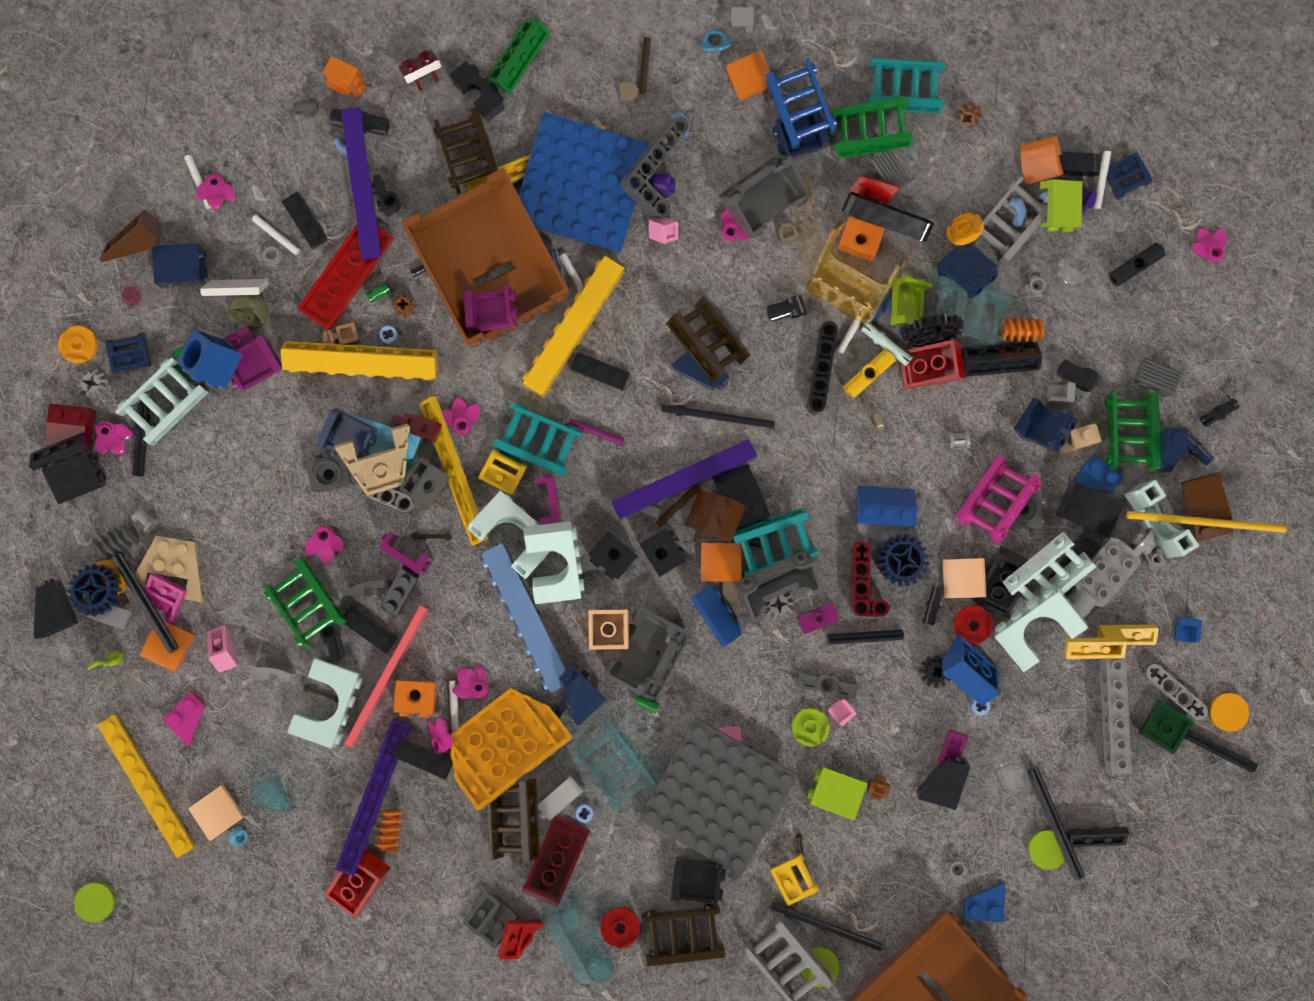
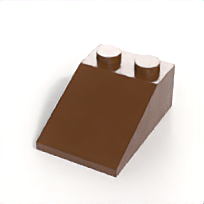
M144 209L104 246L99 260L104 262L143 252L148 247L153 248L159 242L158 238L161 235L162 224Z
M1218 472L1181 482L1184 516L1232 520L1223 483ZM1185 524V530L1189 529L1197 542L1233 533V528Z
M699 490L684 526L731 542L746 506L734 499Z

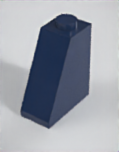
M688 352L671 364L670 368L672 371L713 392L716 389L720 391L728 385L729 376L726 372L712 384Z
M1166 428L1160 431L1161 468L1152 472H1172L1187 449V429Z
M574 665L565 670L559 677L568 714L577 726L581 725L607 700L600 690Z

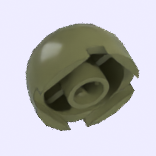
M237 295L232 299L227 313L237 323L241 320L246 322L245 326L248 325L249 328H261L267 320L268 307L260 295Z

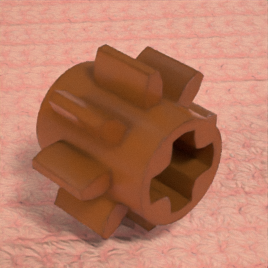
M973 102L969 105L964 103L961 107L962 110H959L957 114L961 116L959 123H963L967 127L972 123L976 126L978 119L982 117V113H979L980 106H976Z
M404 293L400 298L395 297L396 303L392 304V307L397 309L395 311L397 316L401 313L403 318L406 319V315H414L412 310L417 308V306L411 304L413 301L412 297L407 299ZM404 303H406L408 306H405V309L403 310L400 306H403Z
M876 775L875 779L870 778L867 793H871L872 799L881 801L882 797L887 798L890 790V783H886L887 778Z

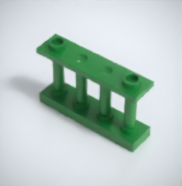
M896 96L893 99L848 107L839 106L836 109H832L835 120H840L842 142L835 144L838 159L913 147L912 131H906L904 109L910 108L908 96ZM896 111L898 133L888 135L885 112ZM877 114L879 136L868 138L866 116ZM858 117L860 139L849 141L847 119Z
M1112 391L1104 401V406L1107 408L1108 452L1106 454V463L1109 464V470H1113L1119 466V462L1144 463L1147 465V471H1156L1161 468L1159 393L1151 392L1143 400L1117 399V391ZM1117 407L1143 408L1145 410L1144 419L1117 418ZM1118 425L1143 426L1146 435L1144 437L1118 436ZM1118 444L1144 445L1146 447L1145 456L1118 455Z
M298 558L294 561L297 568L293 574L274 588L267 583H264L262 586L266 590L264 594L267 599L274 602L295 634V642L300 647L311 649L312 646L308 641L311 637L330 623L342 626L347 620L308 562ZM300 577L305 578L308 582L306 587L283 603L278 594ZM309 593H315L318 597L316 602L293 618L288 609ZM325 608L328 612L326 617L303 633L298 624L318 609Z

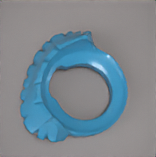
M711 30L704 36L701 49L710 53L721 52L730 47L732 42L730 39H727L724 32ZM712 34H719L723 40L721 45L712 46L708 42V37Z

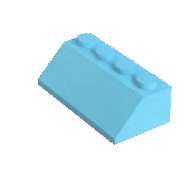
M349 412L347 413L378 429L375 434L378 436L377 440L368 450L370 455L394 448L390 430L392 427ZM409 433L405 474L410 468L415 466L424 442L421 437Z

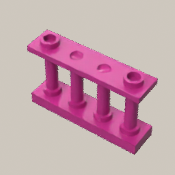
M1000 455L994 460L955 516L958 522L965 527L973 522L991 532L990 538L997 545L1006 537L1012 523L1041 485V481L1035 473H1033L1030 479H1027L1008 469V462ZM1002 476H1007L1024 485L1019 495L998 485V481ZM995 491L1014 502L1008 510H1005L988 501L987 497L989 494ZM980 507H985L1002 517L997 526L976 516Z

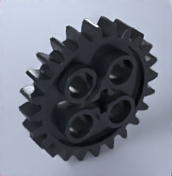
M937 313L934 316L920 317V320H912L913 323H907V326L903 327L901 338L904 345H913V348L949 341L952 338H958L957 335H962V332H964L963 319L958 317V315L953 316L952 313L948 315L945 313L938 315Z

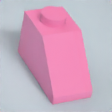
M223 625L208 631V658L216 670L220 673L237 666L236 650L227 626Z

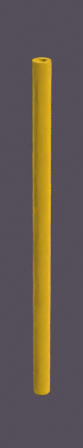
M1127 511L1126 514L1127 519L1286 533L1287 531L1286 525L1135 511Z

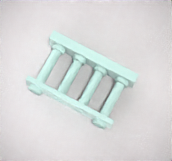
M173 358L164 360L160 364L161 368L128 400L124 399L117 406L118 409L115 411L121 416L127 413L146 432V436L143 439L152 446L209 393L201 385L193 386L174 368L177 365V361ZM168 373L188 391V396L184 400H179L160 381ZM154 386L174 405L175 409L170 413H165L146 395ZM139 400L145 403L160 418V423L156 427H151L132 408Z
M1063 531L1005 579L1003 583L1012 595L1017 591L1027 598L1024 600L1027 606L1032 600L1041 598L1043 593L1049 588L1054 589L1058 586L1064 594L1096 568V565L1085 552L1078 556L1071 549L1074 544ZM1063 553L1072 560L1064 568L1055 561ZM1047 566H1050L1057 573L1049 581L1040 574ZM1033 578L1041 585L1034 593L1024 586Z

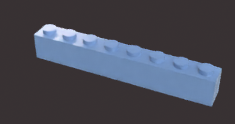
M501 543L481 553L483 556L481 562L485 569L489 568L492 574L489 578L494 587L498 586L500 590L498 596L503 604H507L509 610L506 612L511 621L515 620L518 626L515 630L519 638H524L526 642L524 648L528 656L532 654L535 660L532 664L536 672H541L543 676L541 680L545 690L549 689L551 693L561 688L559 677L567 669L519 573L511 567L513 561L505 545Z

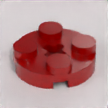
M967 606L957 612L953 621L954 632L956 636L961 635L970 644H981L992 634L993 620L982 607ZM971 620L978 623V627H975L974 631L971 630V627H968V623H971Z
M616 907L604 915L600 931L603 940L608 945L622 949L629 947L635 942L639 934L640 924L635 913L629 910V908ZM617 923L625 925L623 928L624 932L621 933L619 930H615Z

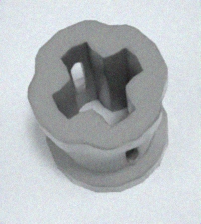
M964 431V433L948 432L947 442L949 449H953L956 446L969 448V431Z
M144 507L140 508L131 518L133 522L141 525L144 528L143 531L147 533L158 523L156 518L153 519L146 513Z

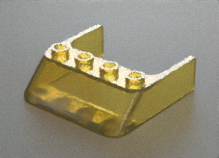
M840 220L833 227L807 282V290L815 297L855 320L868 324L874 319L888 297L907 258L904 256L899 261L888 283H882L834 255L832 250L833 244L844 223Z

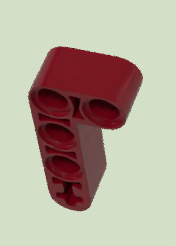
M865 541L856 542L851 547L850 610L852 614L859 617H883L889 612V604L882 599H870V546ZM860 545L862 549H865V552L861 553V559L865 558V561H856V559L860 558V552L856 551V548H859ZM858 564H862L865 567V572L862 575L856 572ZM858 583H862L865 587V591L862 594L856 591ZM859 602L865 606L862 613L856 611V605ZM877 603H881L884 606V610L880 614L875 611Z

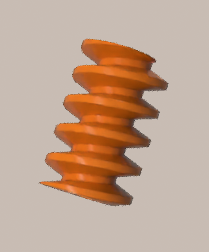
M1007 317L1003 321L1001 329L1002 341H1005L1007 336H1009L1011 342L1014 336L1017 337L1018 342L1021 341L1022 337H1024L1025 342H1028L1029 337H1032V342H1036L1037 337H1039L1040 341L1043 339L1044 323L1041 318L1035 321L1034 318L1029 320L1022 318L1020 320L1018 317H1015L1012 320L1011 317Z
M385 809L378 813L384 816V818L377 820V822L383 825L376 828L381 834L375 836L380 842L375 843L374 846L382 851H399L394 846L400 844V841L396 838L401 836V833L397 830L402 828L398 823L403 821V818L399 816L404 813L403 810Z

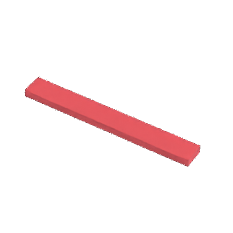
M419 606L348 735L345 745L349 747L355 746L429 609L425 606Z

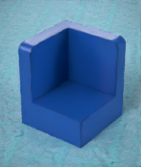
M1176 617L1174 640L1200 643L1202 620Z

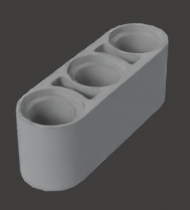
M360 487V492L365 497L401 512L410 513L415 508L414 499L394 489H388L367 496ZM390 491L392 498L386 502L383 498L384 494ZM404 499H409V507L403 509L401 502Z

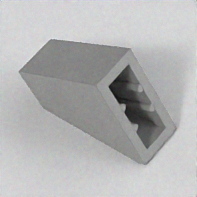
M571 773L537 804L538 814L543 819L547 818L550 821L584 791L585 786Z

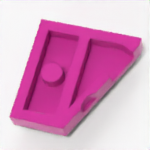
M152 573L144 590L158 611L162 610L168 618L166 621L172 624L175 622L187 590L156 573Z
M192 691L162 720L187 746H190L206 705Z

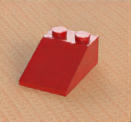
M949 340L904 350L913 356L911 361L903 357L909 362L907 366L901 363L905 389L966 379L959 341Z
M365 848L355 877L338 872L324 896L355 919L380 886L391 867Z

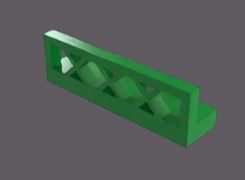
M526 18L486 79L490 83L498 85L505 93L511 94L550 35V32L540 21Z

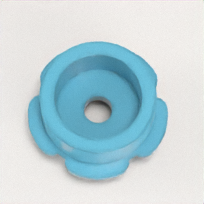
M242 827L232 829L229 833L228 841L230 845L241 846L247 840V833Z

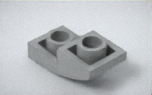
M111 605L112 611L108 612L105 610V615L98 614L96 617L85 615V617L124 630L132 612Z
M257 667L250 670L251 673L255 674L254 677L264 682L265 680L273 679L274 675H276L275 679L286 683V681H293L296 675L294 672L277 667Z

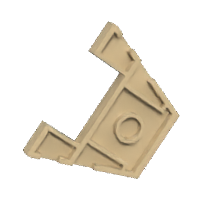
M408 424L390 429L394 448L358 459L356 458L354 445L351 440L334 445L335 450L367 496L401 486L404 483L406 450L408 449L407 439L410 432Z
M156 536L135 573L142 587L145 588L151 573L188 579L187 593L184 599L204 602L196 542Z

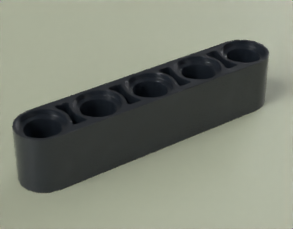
M849 192L842 211L848 215L923 242L927 241L934 226V223L926 218L855 192Z
M833 321L824 322L818 332L807 400V410L813 415L820 414L826 406L838 327ZM830 327L833 334H825L823 328ZM821 346H828L830 349V353H823L821 351ZM818 364H824L827 367V371L820 372ZM816 382L822 383L824 390H816L814 384ZM812 401H818L821 404V408L819 410L814 409L811 404Z

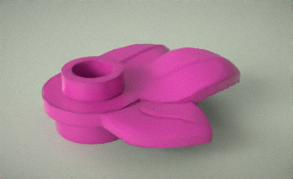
M211 173L206 176L204 183L198 186L196 198L200 201L206 199L208 205L214 211H217L224 200L235 201V192L231 185L224 183L222 176L217 173ZM215 179L218 181V183L216 185H212L211 181Z
M726 209L721 216L723 224L721 229L722 237L727 241H734L737 238L742 240L749 239L750 237L744 233ZM727 230H733L734 234L729 235Z
M1200 228L1196 236L1198 243L1191 246L1193 252L1199 257H1206L1210 262H1219L1224 257V247L1227 244L1225 231L1221 228L1212 235L1207 230ZM1211 251H1215L1216 256H1213Z
M456 398L451 411H442L446 424L453 427L457 434L466 435L471 431L472 424L479 419L480 408L478 404L468 407L462 399ZM461 423L466 424V427L464 429L459 428V425Z
M102 421L95 429L97 435L95 448L101 455L108 450L114 454L123 455L125 453L124 440L131 438L133 433L123 424L114 425L109 421ZM103 427L109 429L108 434L102 432Z
M328 526L318 527L314 536L307 540L305 547L307 556L318 554L321 561L325 564L331 562L335 551L342 552L344 550L342 539L334 535L333 530ZM323 532H327L328 537L326 539L322 538Z
M478 664L473 671L468 668L457 669V678L460 684L452 689L456 696L462 699L472 696L480 699L487 695L489 690L486 683L487 673L481 665ZM480 685L482 686V690L476 691L475 687Z
M441 717L438 718L436 724L429 721V733L433 738L431 740L432 748L436 753H445L453 744L452 735L448 733V725Z

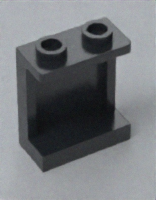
M91 450L41 469L58 505L107 485L105 482L107 481L106 475L102 470L100 471L97 465L98 458Z
M675 857L671 900L679 901V899L712 903L714 906H718V901H722L723 889H720L721 881L725 880L726 869H722L723 866L715 862Z

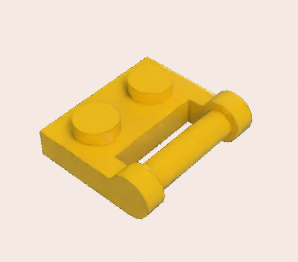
M494 448L478 478L513 496L528 465L525 463L521 464L499 453L500 451ZM498 460L518 470L517 474L514 475L494 465V461Z
M802 854L796 855L792 859L770 869L787 905H791L820 890L818 885L814 883L804 863L805 859ZM794 865H797L808 887L805 890L802 889L792 869Z

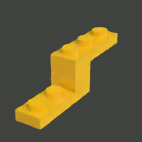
M1157 624L1099 625L1097 638H1066L1064 656L1066 659L1125 658L1127 645H1156L1159 628Z

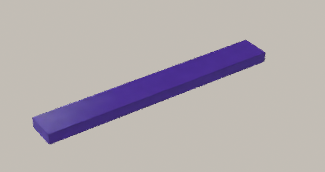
M361 108L341 109L361 256L363 260L382 258Z
M745 440L613 500L611 504L619 520L748 462L756 458L757 454L750 440Z
M392 719L336 865V871L355 877L398 763V759L392 757L399 739H407L411 724Z

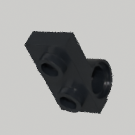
M380 174L372 176L374 180L371 183L374 194L378 193L379 197L377 201L379 211H383L386 217L394 215L401 208L399 198L394 192L386 191ZM389 200H395L394 205L387 206Z

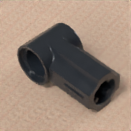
M802 295L787 298L786 301L766 307L771 323L789 317L798 318L807 314Z
M1066 359L1063 360L1057 371L1058 376L1076 383L1075 387L1085 392L1091 391L1099 375L1090 368H1082Z
M330 623L319 632L323 638L328 661L346 657L340 636V626L336 623ZM328 626L334 628L332 636H328L326 633Z

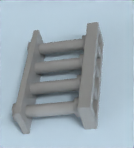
M1022 176L1017 181L1015 179L1012 180L1007 186L1009 191L983 221L985 225L990 219L1013 238L1012 241H1014L1012 246H1005L985 229L980 235L1001 252L1002 258L999 262L1003 266L1010 261L1047 217L1048 203L1046 205L1044 203L1041 204L1019 186L1024 179ZM1013 191L1036 209L1035 212L1038 214L1034 219L1025 216L1023 223L1026 229L1023 233L1014 230L995 214L1002 205L1014 216L1016 215L1015 208H1011L1010 202L1007 200Z
M782 915L776 919L775 931L755 947L750 941L746 943L745 954L747 958L757 964L781 993L784 1001H799L800 997L818 983L823 984L826 988L833 983V975ZM779 937H784L788 942V946L766 962L760 952ZM797 952L801 957V961L783 976L779 977L772 968L790 954ZM805 968H810L814 973V977L792 993L786 986V983Z

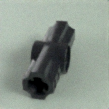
M333 108L331 111V126L343 128L340 109ZM361 111L364 134L368 132L387 136L390 127V120L388 118L372 116L365 111Z
M1155 242L1110 272L1111 282L1119 287L1166 256L1165 249L1161 244ZM1134 261L1140 264V268L1134 265Z

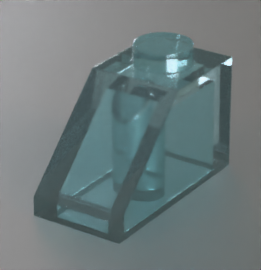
M275 776L267 779L250 791L253 802L261 808L287 813L296 808Z

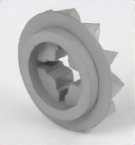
M88 369L81 372L80 377L77 378L76 387L80 392L79 394L88 399L99 398L107 390V377L98 369ZM93 379L98 386L95 385L90 388L86 381H92Z
M788 592L778 596L780 602L787 603V605L781 607V613H779L777 607L770 606L776 603L777 597L765 602L767 609L764 611L770 618L783 620L792 613L794 601Z

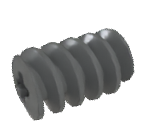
M128 522V527L121 524V531L117 528L113 529L114 535L109 531L106 533L107 538L100 535L101 542L94 538L92 541L98 554L106 559H110L112 555L118 554L119 551L123 552L126 548H131L132 544H138L139 535L130 522Z

